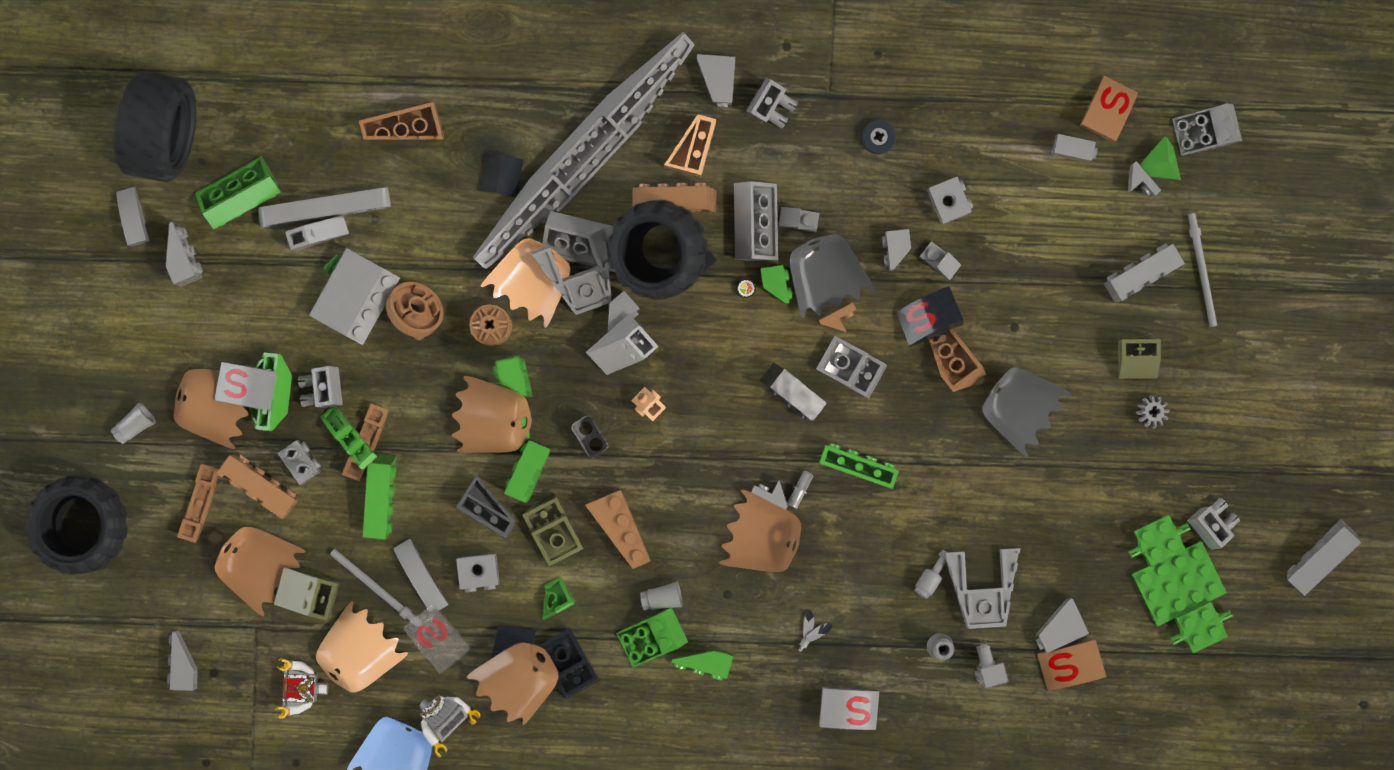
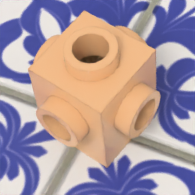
M645 387L631 400L637 406L635 410L642 417L646 414L652 421L666 408L659 401L661 397L654 390L650 392Z

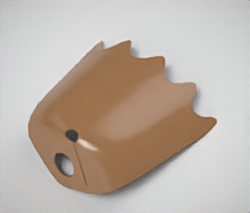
M193 369L187 371L176 394L175 422L180 427L225 447L236 449L229 441V438L242 435V432L236 427V421L248 416V412L242 405L215 400L220 370ZM180 390H181V396H180V399H179V401H178V395H179V392H180ZM184 395L187 396L186 401H183Z
M464 376V380L468 383L469 388L456 393V396L462 401L463 405L460 410L452 414V417L460 424V430L453 433L452 437L463 443V446L457 449V452L501 453L519 449L523 445L532 423L527 400L513 390L474 377ZM523 417H526L527 425L522 429L521 421ZM512 421H515V427L511 426Z
M741 490L747 498V502L734 505V508L740 514V518L736 522L727 525V528L733 534V540L722 545V548L730 554V558L719 563L730 567L768 572L786 570L798 549L801 533L800 520L784 508L749 491ZM788 541L791 542L789 548L786 546ZM796 541L795 549L792 552L793 544Z
M243 527L223 545L214 568L218 577L255 612L264 616L262 603H275L276 596L274 590L279 587L284 567L300 568L299 563L294 558V554L305 553V550L259 529ZM231 543L230 549L224 553L226 546ZM237 547V549H238L237 552H236V553H232V551L234 550V548Z
M519 643L473 670L467 676V679L479 681L476 696H489L492 701L491 711L505 710L508 712L507 722L523 718L522 725H524L554 689L558 680V671L543 648L529 643ZM537 652L543 654L545 658L544 663H541L536 658ZM533 666H535L538 669L537 672L533 671Z

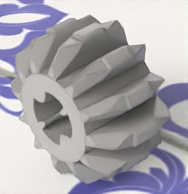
M1150 396L1149 401L1143 398L1144 405H1137L1138 408L1142 409V411L1136 412V415H1142L1138 421L1143 422L1146 420L1144 423L1145 427H1148L1151 423V427L1156 428L1157 424L1159 426L1164 425L1161 419L1168 420L1164 413H1169L1170 410L1163 408L1167 405V402L1160 404L1161 397H1157L1155 400L1154 396ZM1152 407H1154L1153 410L1157 411L1156 414H1153V417L1152 414H1149V410H1152Z

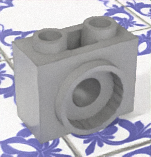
M958 177L927 189L941 225L972 212V202L969 197L966 198L963 192L966 190L965 185ZM943 198H951L952 206H945Z
M496 553L456 559L460 590L465 589V592L477 591V587L491 590L496 589L495 585L500 584ZM475 564L482 566V574L477 575L473 572Z

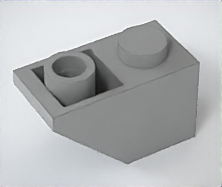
M909 229L886 231L885 236L882 237L883 248L887 250V255L884 256L885 267H888L889 271H893L911 249Z
M625 291L609 304L608 331L628 314L633 318L639 315L637 312L639 307Z

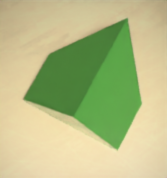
M1164 137L1140 166L1149 177L1181 180L1174 147L1168 138Z
M561 576L544 585L545 597L542 621L575 603Z

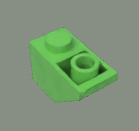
M783 265L761 268L763 289L782 303L789 304V299H792L791 288H787L786 280H789L788 269H784Z

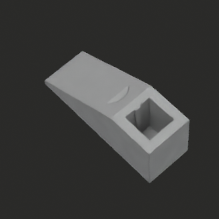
M342 215L286 231L285 234L290 249L296 252L347 235L349 231Z
M173 631L172 635L169 636L171 654L168 656V665L171 666V672L168 674L167 684L170 685V690L193 691L197 689L198 669L180 631Z

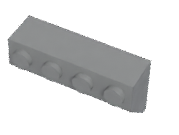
M752 181L734 183L735 260H778L777 184Z
M550 211L545 225L542 244L550 246L564 260L597 267L598 264L586 232L604 226L606 245L608 246V239L612 236L613 226ZM607 249V258L609 259L610 251ZM608 261L609 271L615 272L614 269L611 270L610 265H609V261Z

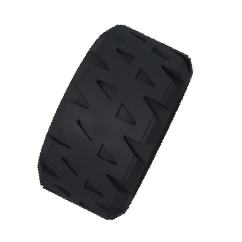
M144 71L138 73L129 81L118 106L114 128L115 158L120 170L124 174L168 183L173 181L183 171L193 144L197 114L195 94L187 80Z

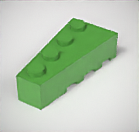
M375 453L377 457L367 467L363 537L386 539L388 534L392 533L393 523L390 522V516L393 515L394 511L392 497L395 494L394 478L396 477L397 456Z

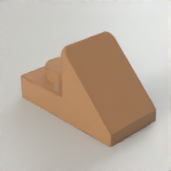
M851 303L818 322L822 326L846 333L840 318L843 317L846 320L854 316L853 311L856 310V307Z

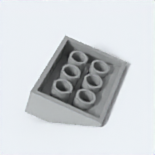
M346 248L309 316L363 345L400 277Z

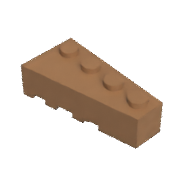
M435 102L359 121L364 140L445 139Z
M676 183V187H669V184H657V187H650V184H639V187L633 188V206L649 200H667L674 202L678 206L685 207L692 213H700L701 210L716 213V190L706 186V183H694V186H687L686 183Z
M229 455L216 474L221 478L223 476L228 477L231 485L241 490L244 488L247 496L256 501L259 499L262 506L281 519H285L299 500L295 497L297 494L289 488L283 489L279 486L281 482L274 477L268 478L264 475L265 471L259 466L253 467L250 465V460L244 455Z
M622 490L585 505L632 569L651 561Z

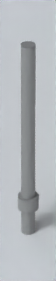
M1196 213L1188 214L1191 228L1189 233L1190 237L1193 238L1209 326L1213 327L1217 326L1200 239L1202 233L1201 228H1198Z
M334 549L330 553L333 558L396 609L403 619H408L416 627L423 623L411 613L412 610L410 608L404 607L340 552Z

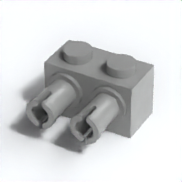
M765 78L746 112L763 122L769 120L782 129L785 126L782 122L787 123L788 118L779 114L774 109L777 104H780L792 112L795 109L793 106H797L798 102L784 94L787 89L773 80Z
M338 367L311 369L312 374L298 377V381H305L298 382L300 388L313 386L314 393L300 396V400H307L300 401L302 407L315 405V407L328 408L343 405Z
M296 440L280 451L278 455L298 484L303 485L321 472L319 469L321 465L315 457L312 458L308 453L310 451L308 445L304 441Z
M1218 498L1212 506L1200 508L1187 520L1211 550L1220 549L1234 537L1230 530L1240 522L1239 518L1235 520L1237 515L1234 513H1230L1223 521L1218 515L1228 507L1227 503L1223 505L1225 500L1222 498Z
M982 644L976 646L980 660L979 665H976L977 671H974L977 682L985 688L1008 682L1004 664L1000 660H993L990 645Z

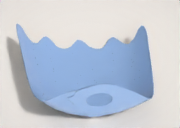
M384 717L371 730L350 762L347 770H352L358 766H361L362 770H427L432 746L422 732L389 717Z

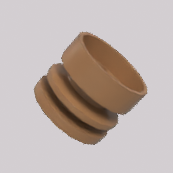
M488 304L474 311L469 326L471 334L477 341L488 346H497L508 340L512 333L513 325L511 317L505 310L496 305ZM494 320V329L489 328L487 330L486 328L488 325L486 324V322H492Z

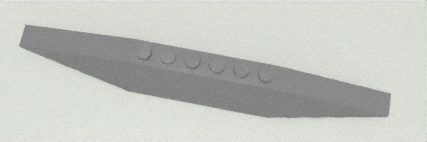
M682 32L608 94L528 180L473 256L482 267L487 269L504 255V251L510 247H515L519 243L518 240L526 234L529 236L533 233V229L540 223L544 224L547 222L550 211H561L641 125V119L645 113H649L652 109L653 101L658 95L660 96L664 90L662 88L668 79L671 81L679 64L682 65L694 47V43L685 33Z

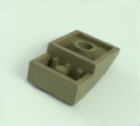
M556 494L522 511V515L548 566L583 549Z

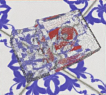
M434 604L403 628L439 674L443 673L472 650Z

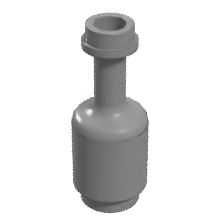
M944 550L938 554L940 558L933 569H926L915 585L916 589L914 591L925 599L932 596L942 580L939 572L946 563L944 556L946 551Z

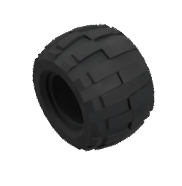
M649 200L629 208L614 224L612 228L613 233L608 239L607 249L610 251L609 265L611 270L614 269L617 274L619 283L623 287H629L633 294L642 298L648 297L653 300H664L688 290L696 283L699 275L703 273L706 265L705 256L706 252H708L707 240H704L702 233L704 229L699 220L696 221L692 217V213L685 207L678 206L674 202L667 200ZM666 225L676 234L680 242L681 261L673 268H657L650 264L644 255V238L656 226Z
M67 476L56 479L55 482L46 485L37 493V498L31 502L27 511L29 518L28 523H25V534L29 535V546L32 552L41 558L43 564L63 574H87L105 567L113 558L117 557L123 547L124 539L127 538L128 527L126 526V517L128 515L125 506L119 500L120 496L113 488H109L103 481L93 477ZM80 502L93 504L101 518L102 529L98 541L88 546L73 544L65 537L62 530L64 513L69 507Z

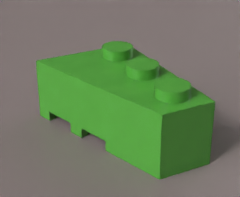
M531 440L528 443L524 442L520 450L522 456L520 460H516L512 470L514 473L512 478L507 480L504 494L525 503L529 502L551 449Z

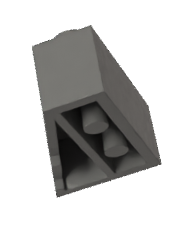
M476 475L458 503L456 510L506 540L516 521Z

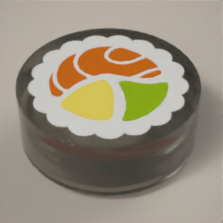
M743 279L737 284V293L742 298H750L754 295L756 286L752 280Z

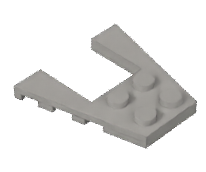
M604 226L586 232L598 266L564 279L561 277L550 246L531 252L532 257L535 258L540 268L561 293L575 315L612 302Z
M1020 548L1000 549L1002 587L967 590L965 552L944 553L967 629L1006 626Z

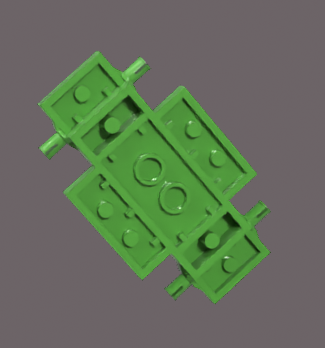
M1166 515L1133 531L1138 547L1128 551V553L1131 554V558L1142 553L1148 566L1131 575L1156 626L1174 619L1180 634L1170 638L1172 644L1175 645L1184 640L1194 654L1227 638L1228 635L1223 627V621L1233 617V615L1230 614V610L1218 614L1212 602H1210L1227 592L1202 541H1198L1185 548L1181 541V534L1191 530L1188 527V523L1176 527L1170 516Z

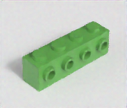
M830 443L829 446H824L819 460L820 464L893 489L899 472L895 469V465L884 462V465L876 463L877 459L867 455L865 459L858 456V452L850 449L847 452L841 451V446Z

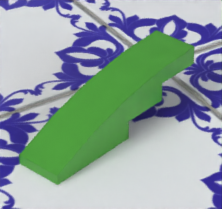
M336 406L330 407L320 417L332 435L340 442L345 451L351 455L362 470L377 457Z

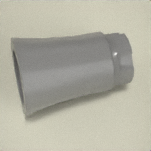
M137 403L111 429V432L118 442L124 444L146 428L156 424V421L143 404Z
M678 581L640 592L643 610L683 607Z
M934 634L927 642V651L934 659L947 660L954 653L953 641L946 634ZM940 645L945 646L944 651H939Z

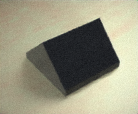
M485 154L480 192L517 197L523 159L504 154Z

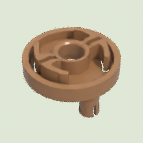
M417 282L399 284L390 293L386 302L387 314L394 326L401 332L413 336L416 340H422L425 336L432 334L443 320V306L438 296L430 288ZM411 304L418 306L421 312L414 311Z

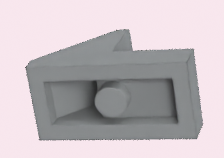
M1136 161L1130 166L1128 193L1141 184V190L1147 196H1156L1161 189Z
M782 207L779 226L816 233L820 213L804 211L801 208Z
M932 241L920 255L922 260L948 280L953 277L961 266L949 252L946 253Z
M779 480L772 494L769 493L770 488L759 484L758 487L754 485L751 493L787 509L788 506Z

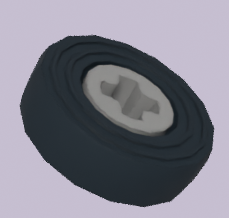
M875 120L865 126L861 139L864 147L869 152L883 154L892 149L896 140V134L890 123L884 120ZM876 132L879 134L883 133L882 142L874 140Z

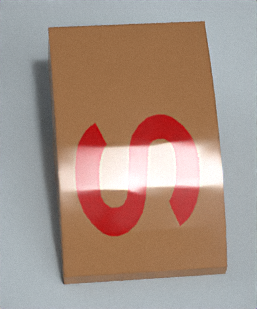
M1103 76L1079 126L1112 143L1116 142L1138 92Z
M1095 639L1068 644L1048 653H1037L1047 691L1106 677Z

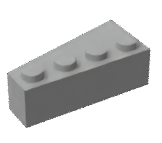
M1165 243L1156 249L1158 252L1152 256L1148 253L1141 257L1140 263L1134 265L1132 262L1123 268L1124 272L1118 275L1115 272L1106 277L1108 281L1104 285L1115 303L1123 301L1127 296L1140 291L1144 286H1148L1158 280V278L1185 264L1174 244L1168 246Z
M1340 519L1310 551L1302 556L1301 561L1297 565L1294 564L1290 567L1286 575L1288 581L1305 596L1361 543L1358 535Z

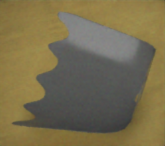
M834 234L814 238L793 250L790 255L791 275L799 311L803 319L808 307L817 315H820L825 303H830L839 309L842 299L846 295L859 300L860 288L862 286L874 291L870 279L854 252L840 235ZM820 240L818 243L814 245H809L814 241ZM819 247L817 251L813 250V248Z
M1013 367L994 386L982 406V411L987 420L1020 453L1028 457L1025 444H1039L1035 435L1036 431L1041 428H1051L1048 414L1051 411L1063 410L1058 397L1072 396V394L1033 373ZM1000 387L1001 391L999 393H996V391Z

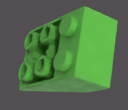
M672 608L659 612L616 633L632 668L678 649L688 642Z

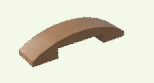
M370 404L360 435L374 452L389 410ZM350 456L342 475L360 482L367 466L362 470Z
M204 464L200 465L195 480L196 485L185 519L182 520L177 535L178 538L194 543L197 542L211 506L219 477L216 473L219 469Z

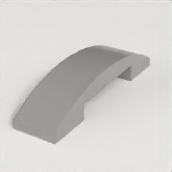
M411 539L393 548L404 571L430 613L434 614L449 605L422 562L420 554Z

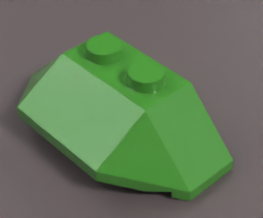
M264 353L255 368L278 372L271 410L249 407L255 423V429L273 431L288 413L292 374L281 354Z

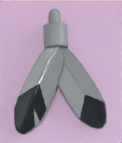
M808 611L804 616L803 639L798 649L800 652L803 648L806 649L811 641L827 634L832 628V624L824 623L813 629L814 615L812 611Z

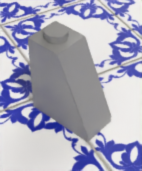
M697 54V63L712 103L717 104L718 108H728V105H732L735 57Z
M1067 598L1037 632L1038 639H1036V643L1040 650L1048 653L1089 634L1073 598Z

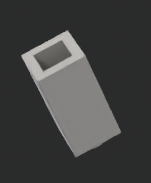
M1058 134L1055 136L1051 155L1089 163L1092 161V158H1096L1098 148L1095 147L1096 142Z

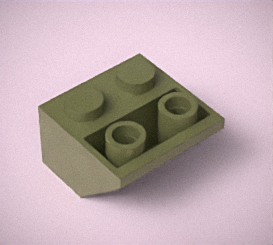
M1161 339L1118 340V379L1158 378L1161 361Z

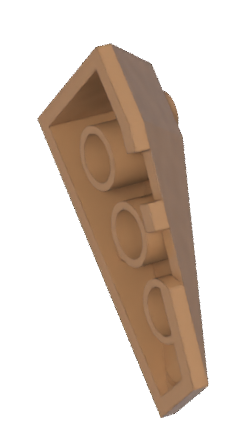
M953 329L945 331L944 335L929 340L940 375L953 392L973 385L986 375L983 366Z

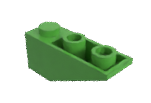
M714 649L674 657L671 663H675L674 667L683 670L686 667L692 668V672L704 675L705 672L712 674L711 678L722 680V678L727 679L733 655Z

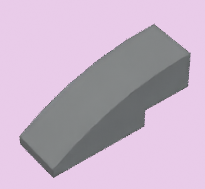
M136 187L116 192L127 245L132 247L148 242L146 222Z

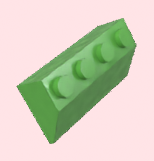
M261 156L197 191L195 194L203 216L214 230L235 217L241 216L244 212L257 207L262 202L275 197L280 193V189L264 158Z
M515 357L496 362L497 366L493 367L496 378L522 396L533 397L525 359Z

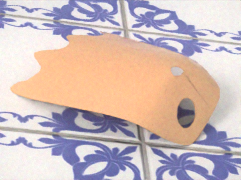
M528 238L520 241L486 277L481 287L494 284V298L507 295L510 299L511 310L526 307L528 309L529 321L542 315L544 327L546 328L552 319L561 298V293L555 288L549 277L531 255L532 251L546 247V245ZM550 248L554 253L553 256L562 279L569 277V263L555 250Z
M351 601L320 644L316 654V661L334 683L349 692H358L398 664L407 656L408 652L395 653L398 638L385 639L382 633L384 624H369L366 621L367 609L353 613V601ZM336 668L340 670V674L335 671ZM329 672L333 673L337 677L338 681L335 680Z

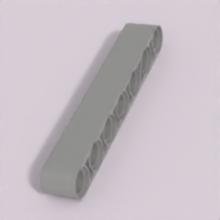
M377 188L259 207L258 214L260 227L264 228L386 209L391 207L388 188Z

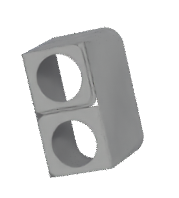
M584 416L573 423L572 431L589 458H594L609 447L602 434L597 433L600 431L590 416ZM589 422L592 425L593 429L589 435L580 433L579 426L581 423ZM593 438H599L602 441L603 446L600 451H592L590 449L589 443Z

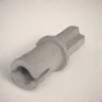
M803 471L796 487L793 486L795 489L787 502L788 505L798 509L804 494H807L806 490L813 478L811 473Z

